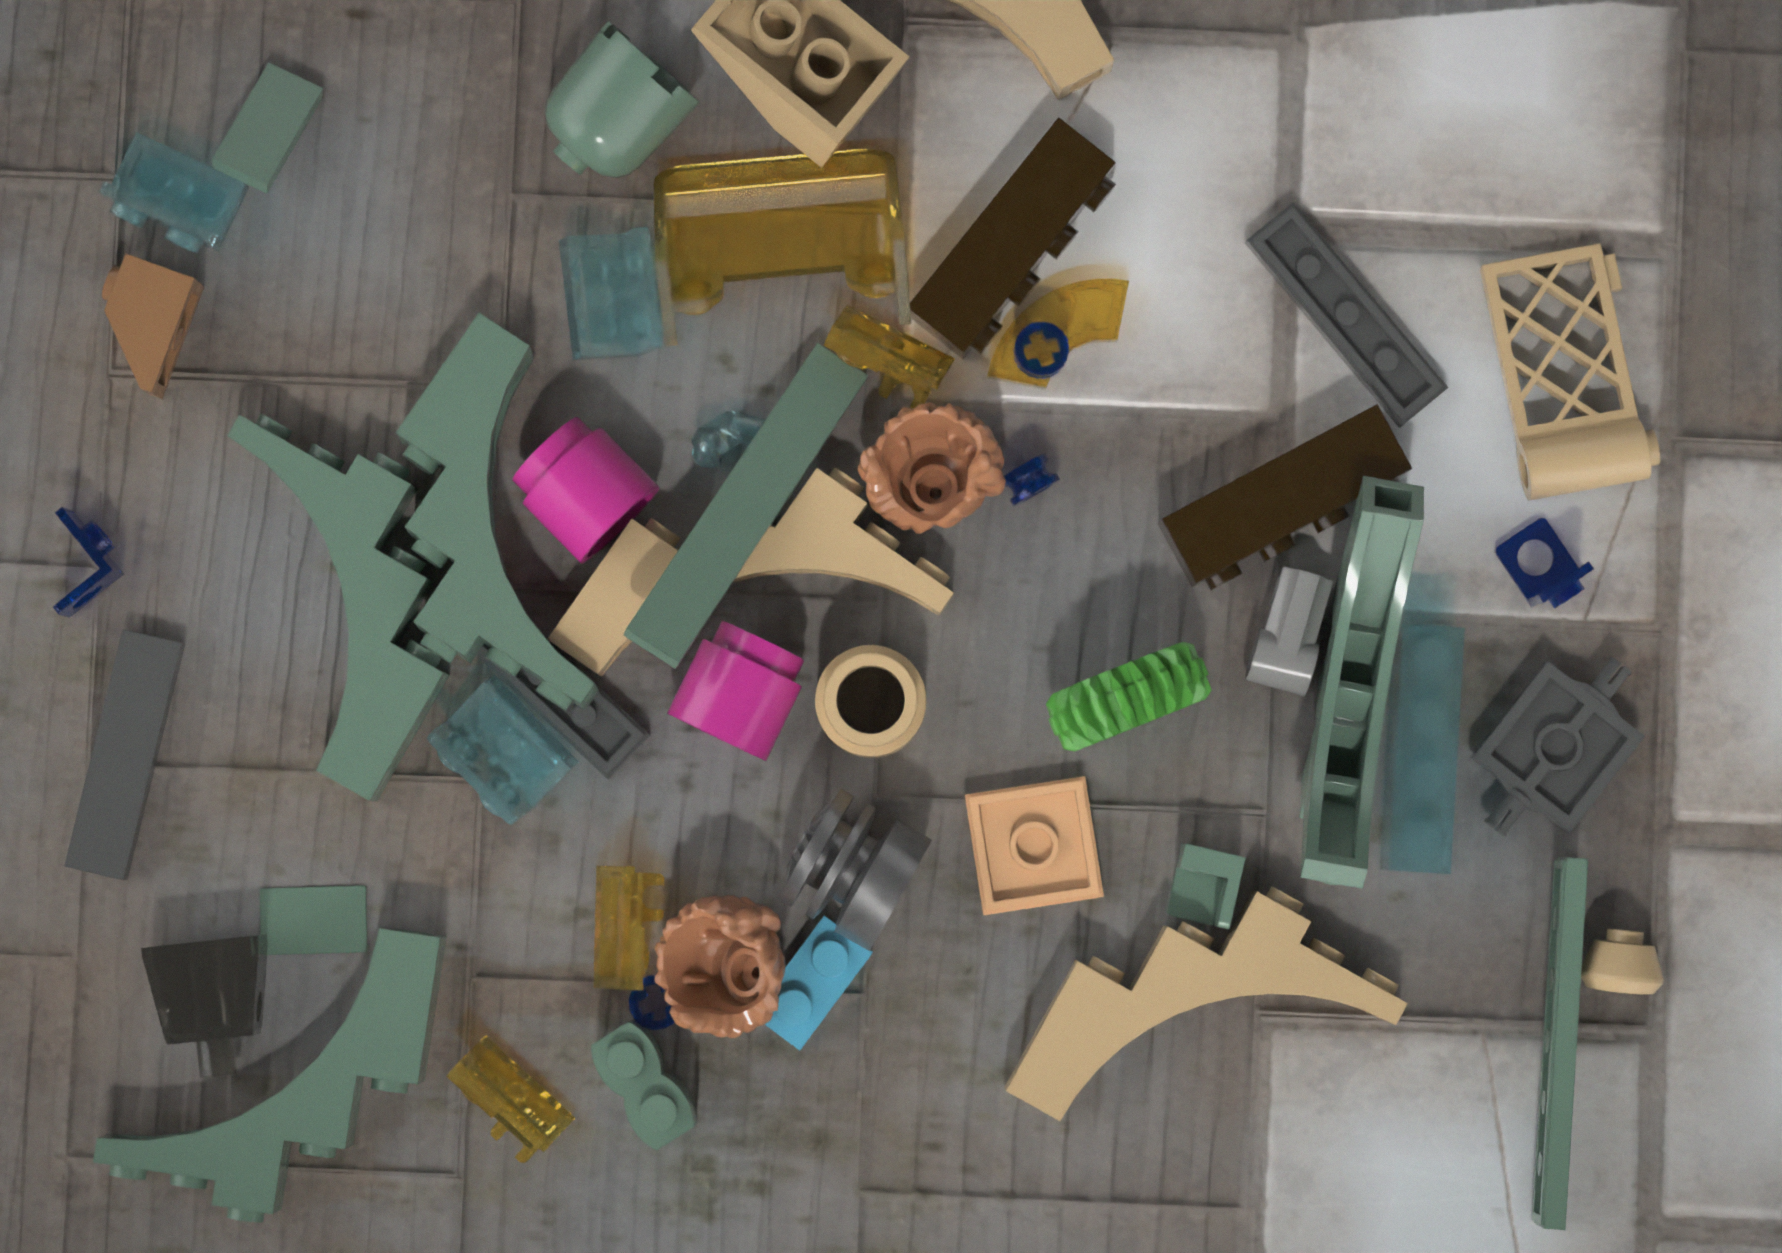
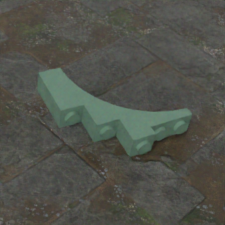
M478 313L396 431L402 444L407 446L402 455L408 461L430 475H433L437 468L443 470L405 525L410 536L416 539L411 549L440 569L443 568L447 561L453 564L414 620V623L425 633L420 643L448 663H451L454 657L458 655L471 664L481 647L486 644L490 647L485 655L488 660L514 677L522 668L541 682L536 691L558 707L566 711L571 702L586 710L599 691L596 684L561 656L530 620L509 581L496 537L492 489L497 444L511 400L533 362L534 356L528 344L481 313Z
M260 413L256 422L253 423L239 415L227 436L265 462L300 499L326 542L341 582L349 630L347 681L336 727L316 771L363 798L377 802L450 676L436 668L442 658L411 639L405 649L398 646L434 583L421 575L426 563L396 546L392 548L388 556L382 553L418 489L405 481L410 471L409 469L379 452L373 462L357 454L345 475L339 472L345 463L344 460L314 443L308 453L288 443L287 440L293 431Z
M1367 476L1362 478L1333 594L1332 631L1317 686L1316 724L1301 779L1299 818L1303 819L1300 878L1316 880L1329 885H1344L1361 889L1364 886L1368 871L1373 794L1385 706L1404 603L1424 522L1423 486Z
M389 927L379 928L367 977L346 1020L318 1058L282 1091L238 1117L204 1129L159 1136L106 1134L96 1139L93 1163L110 1165V1176L125 1179L146 1180L147 1171L171 1174V1185L186 1188L206 1189L208 1180H215L211 1205L227 1207V1218L246 1222H263L265 1213L274 1214L282 1209L292 1142L300 1143L299 1153L325 1158H335L337 1148L347 1149L354 1144L364 1077L372 1078V1089L394 1093H407L409 1083L420 1084L425 1081L447 936Z

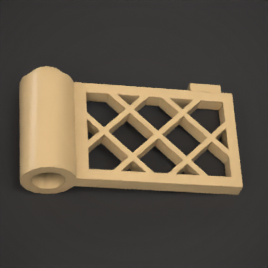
M1599 243L1482 265L1480 273L1517 444V463L1520 480L1527 500L1531 501L1650 479L1651 467L1660 464V449L1655 431L1653 429L1645 430L1638 418L1612 292H1618L1622 289L1615 253L1603 255L1602 246ZM1589 261L1594 286L1583 302L1552 283L1563 266ZM1554 268L1547 279L1536 272ZM1520 274L1540 289L1524 313L1501 299L1497 278ZM1545 292L1576 311L1560 336L1552 333L1529 317ZM1595 295L1600 313L1588 306ZM1505 315L1517 322L1510 333L1508 332ZM1581 316H1584L1604 330L1606 345L1596 360L1565 341ZM1522 326L1553 346L1536 371L1513 356L1511 342ZM1558 350L1588 369V372L1572 395L1541 375ZM1607 354H1609L1612 371L1601 365ZM1517 373L1529 380L1522 392ZM1594 374L1616 387L1620 405L1619 410L1598 413L1577 399ZM1534 385H1537L1565 404L1553 422L1528 426L1523 401ZM1571 408L1582 415L1581 417L1564 419Z

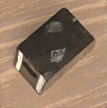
M267 934L141 948L143 963L164 1039L167 1045L196 1042L199 1078L237 1074L233 1038L260 1034L262 1031L268 951Z

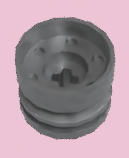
M840 788L835 798L815 814L787 864L784 886L778 900L792 907L805 884L813 887L818 891L805 915L814 919L831 899L836 900L843 905L836 922L835 932L870 951L932 840L898 820L889 827L879 841L872 838L868 833L876 808L869 804L866 805L854 827L842 821V818L854 796Z

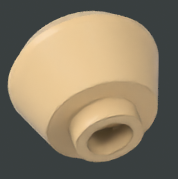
M1607 929L1606 940L1594 939L1582 963L1581 979L1586 987L1596 990L1640 995L1654 994L1664 983L1655 946L1643 944L1644 932Z

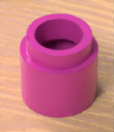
M579 417L569 420L545 440L522 464L512 479L527 495L523 505L581 564L591 559L607 546L628 525L631 519H635L660 488L603 428L592 431Z
M721 621L712 642L705 639L702 640L667 714L767 761L802 689V686L795 683V680L805 660L750 632Z

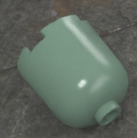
M609 21L600 29L550 93L546 101L545 118L549 130L560 142L553 152L571 169L581 175L589 167L602 176L620 178L632 174L641 167L689 116L700 101L650 55L648 57L645 56L629 41L630 38Z

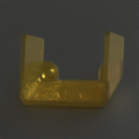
M873 148L835 151L822 168L805 154L689 164L668 168L655 177L653 182L655 265L665 346L678 345L677 313L698 315L709 311L723 299L725 294L724 282L845 272L847 286L864 297L882 298L891 293H896L899 325L911 324L905 237L895 158L890 153Z

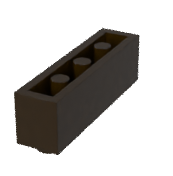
M1058 117L908 304L906 315L961 359H964L972 348L982 354L1003 327L996 320L998 315L1010 301L1019 307L1041 280L1034 273V270L1046 255L1049 254L1057 260L1076 237L1079 231L1071 224L1082 210L1087 207L1094 213L1115 188L1116 183L1109 179V177L1113 173L1116 162Z
M1376 404L1169 514L1158 522V526L1191 587L1206 581L1211 591L1243 574L1238 563L1259 552L1263 561L1266 562L1296 546L1292 534L1313 524L1317 533H1320L1350 517L1345 506L1357 500L1363 476L1400 482L1399 477L1410 471L1412 467L1381 409Z

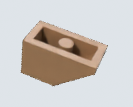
M125 253L121 266L113 265L106 277L102 290V299L107 300L104 311L140 389L154 397L163 399L204 286L193 277Z

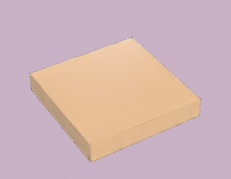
M1085 776L964 795L983 915L1104 897Z

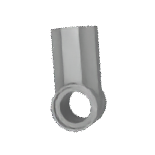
M1284 566L1281 568L1271 599L1265 627H1260L1251 651L1245 680L1303 697L1306 695L1319 653L1320 645L1316 644V640L1333 584L1332 580L1300 569Z

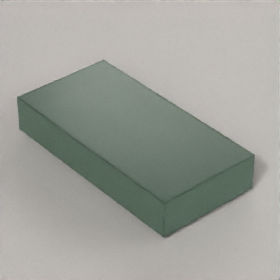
M268 62L213 156V169L267 194L323 98V88Z

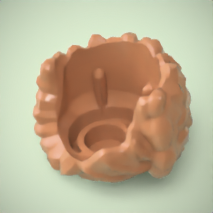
M932 402L919 404L914 409L903 407L898 412L897 417L884 423V434L876 439L875 445L867 447L862 452L860 464L858 465V472L862 480L867 483L866 496L871 508L876 513L881 514L882 518L892 522L896 527L904 531L913 529L916 534L926 532L934 525L942 528L953 527L963 518L973 514L981 507L985 496L994 497L1000 495L1006 484L1002 470L1004 465L1003 451L1001 446L998 445V441L994 438L990 427L985 425L979 417H976L974 412L965 411L959 406H953L951 403L945 407H938ZM937 495L941 496L938 499H933Z
M712 895L701 897L694 903H687L679 911L678 916L666 922L663 936L660 938V942L655 945V951L658 955L656 964L658 973L655 976V983L666 991L664 1000L671 1005L670 1014L678 1026L690 1029L693 1033H710L716 1037L727 1036L729 1038H736L743 1032L750 1033L757 1026H762L771 1021L773 1012L778 1010V995L785 975V958L780 948L779 937L776 934L781 927V920L776 912L768 906L755 903L748 897L738 898L734 895L722 897Z

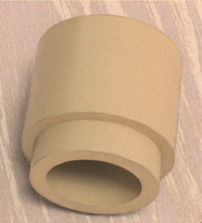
M863 645L841 653L828 664L817 684L815 708L824 732L837 747L858 757L879 758L899 751L915 737L925 715L926 691L919 672L905 656L884 646ZM866 667H876L891 673L900 683L905 698L904 709L898 721L889 729L875 734L861 733L852 729L844 722L837 707V695L842 682L852 672Z

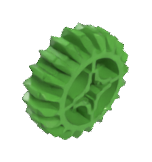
M1186 642L1177 643L1053 693L1046 702L1050 715L1048 720L1054 735H1058L1063 749L1075 752L1205 700L1212 691L1207 678L1209 673L1203 658H1199L1194 644Z

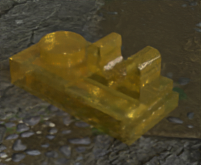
M846 305L832 325L823 345L835 351L843 362L859 369L869 368L877 373L879 371L885 373L878 389L879 395L885 399L889 397L897 384L905 383L911 386L914 399L909 408L913 409L919 404L927 402L933 388L938 390L955 358L849 305Z
M596 865L593 988L643 990V978L649 965V951L644 942L645 928H642V922L660 921L664 917L663 909L647 908L642 902L643 892L648 886L664 885V876L662 874L635 872V866Z
M487 1036L483 1037L446 1076L462 1091L463 1095L470 1102L478 1105L491 1118L494 1117L498 1120L490 1131L491 1136L496 1141L507 1131H510L523 1143V1148L515 1156L520 1163H526L538 1149L544 1152L575 1119L565 1107Z

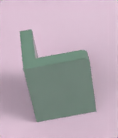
M1181 843L1166 908L1167 914L1177 918L1229 929L1246 857Z

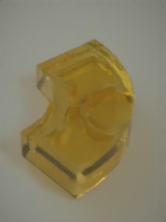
M1083 280L1055 289L1037 299L1005 331L991 359L987 378L1046 390L1055 367L1071 351L1093 342H1117L1129 280Z

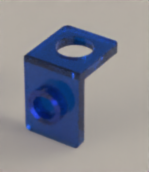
M62 506L55 514L100 568L53 606L58 615L70 618L123 576L124 573L108 555L115 546L98 524L90 520L84 525L72 510Z
M1539 518L1498 545L1494 551L1530 607L1542 604L1549 600L1553 608L1560 606L1585 589L1579 579L1594 570L1590 561L1577 566L1545 518ZM1527 541H1541L1549 547L1552 553L1551 566L1542 575H1529L1518 564V551Z

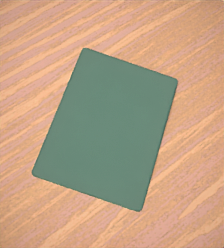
M364 885L261 888V954L291 955L366 952V887Z

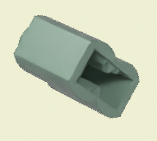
M632 1019L591 1045L592 1058L598 1074L612 1091L624 1097V1107L628 1121L644 1143L655 1150H659L696 1125L697 1111L689 1091L678 1078L665 1071L662 1050L653 1034L643 1024Z

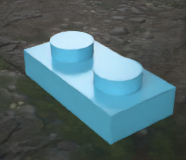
M825 915L785 967V975L778 995V1010L773 1012L771 1021L765 1024L799 1051L873 953L872 950L868 951L836 933V923Z

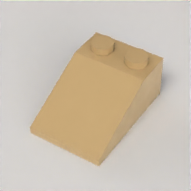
M715 0L691 30L773 129L821 168L888 88L910 57L841 0Z

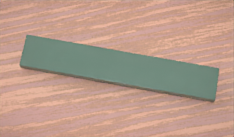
M819 343L816 344L627 626L623 636L673 668H677L868 377L866 373Z
M1557 857V860H1554L1532 1206V1221L1543 1229L1566 1230L1588 859Z

